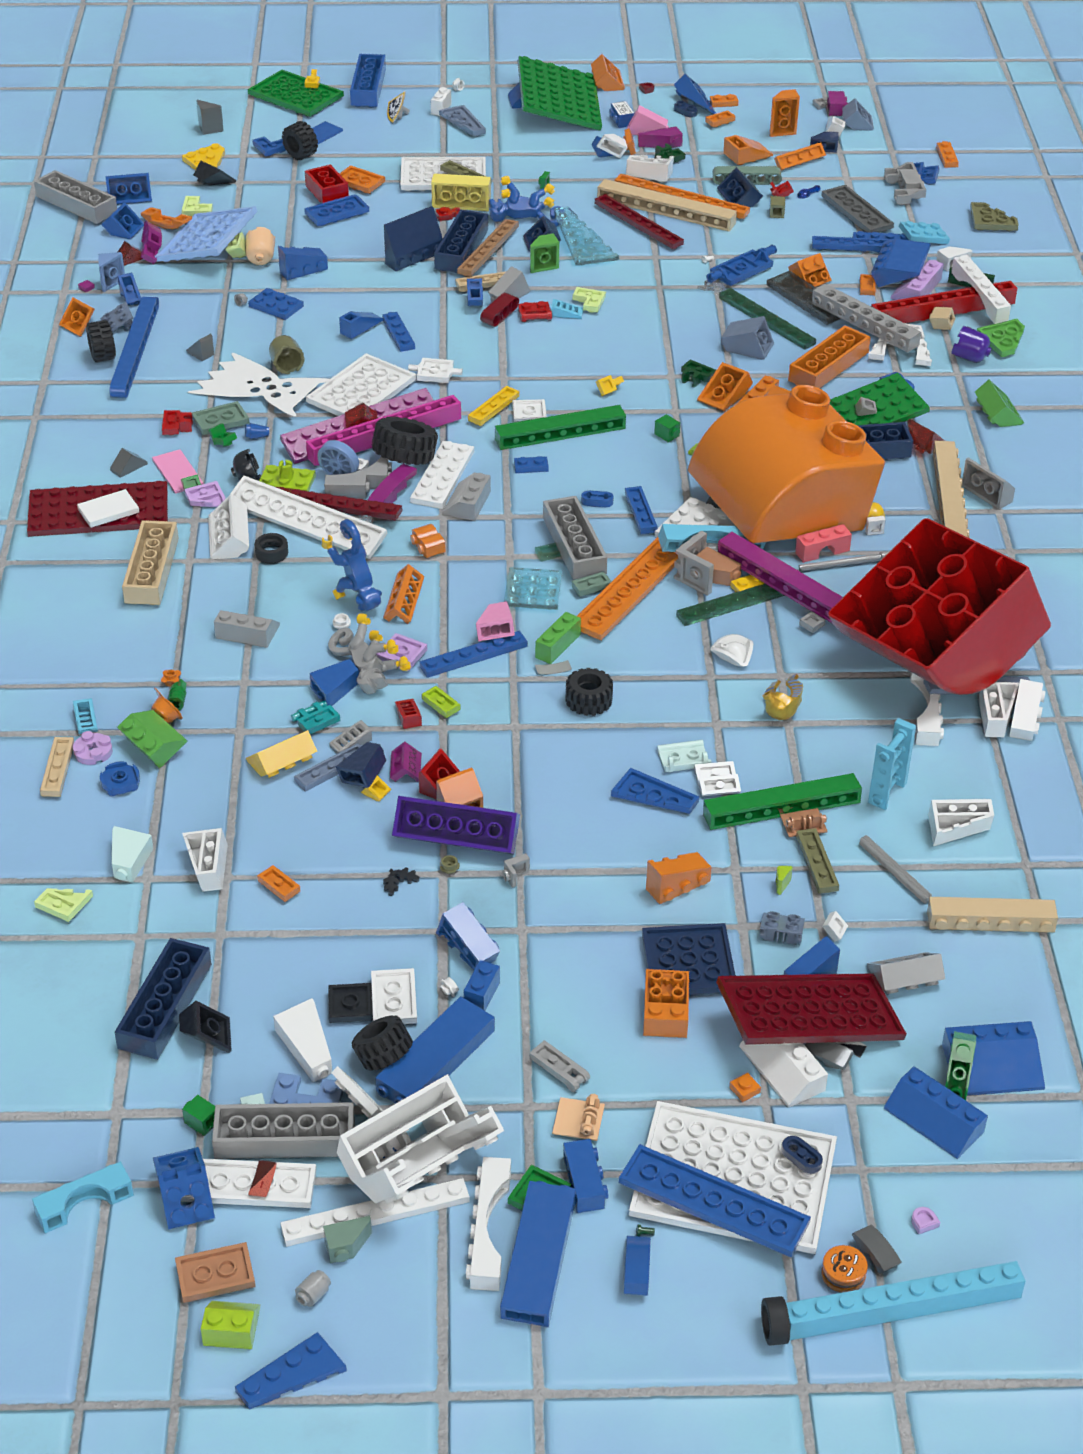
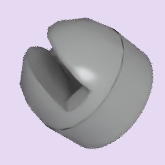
M239 293L234 296V301L237 306H243L247 303L248 298L244 293Z

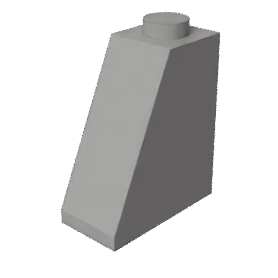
M511 266L488 293L491 297L490 300L493 302L504 292L521 298L531 290L523 272Z

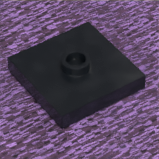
M372 983L328 985L329 1023L373 1021Z

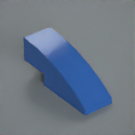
M627 1236L624 1294L648 1296L651 1237Z

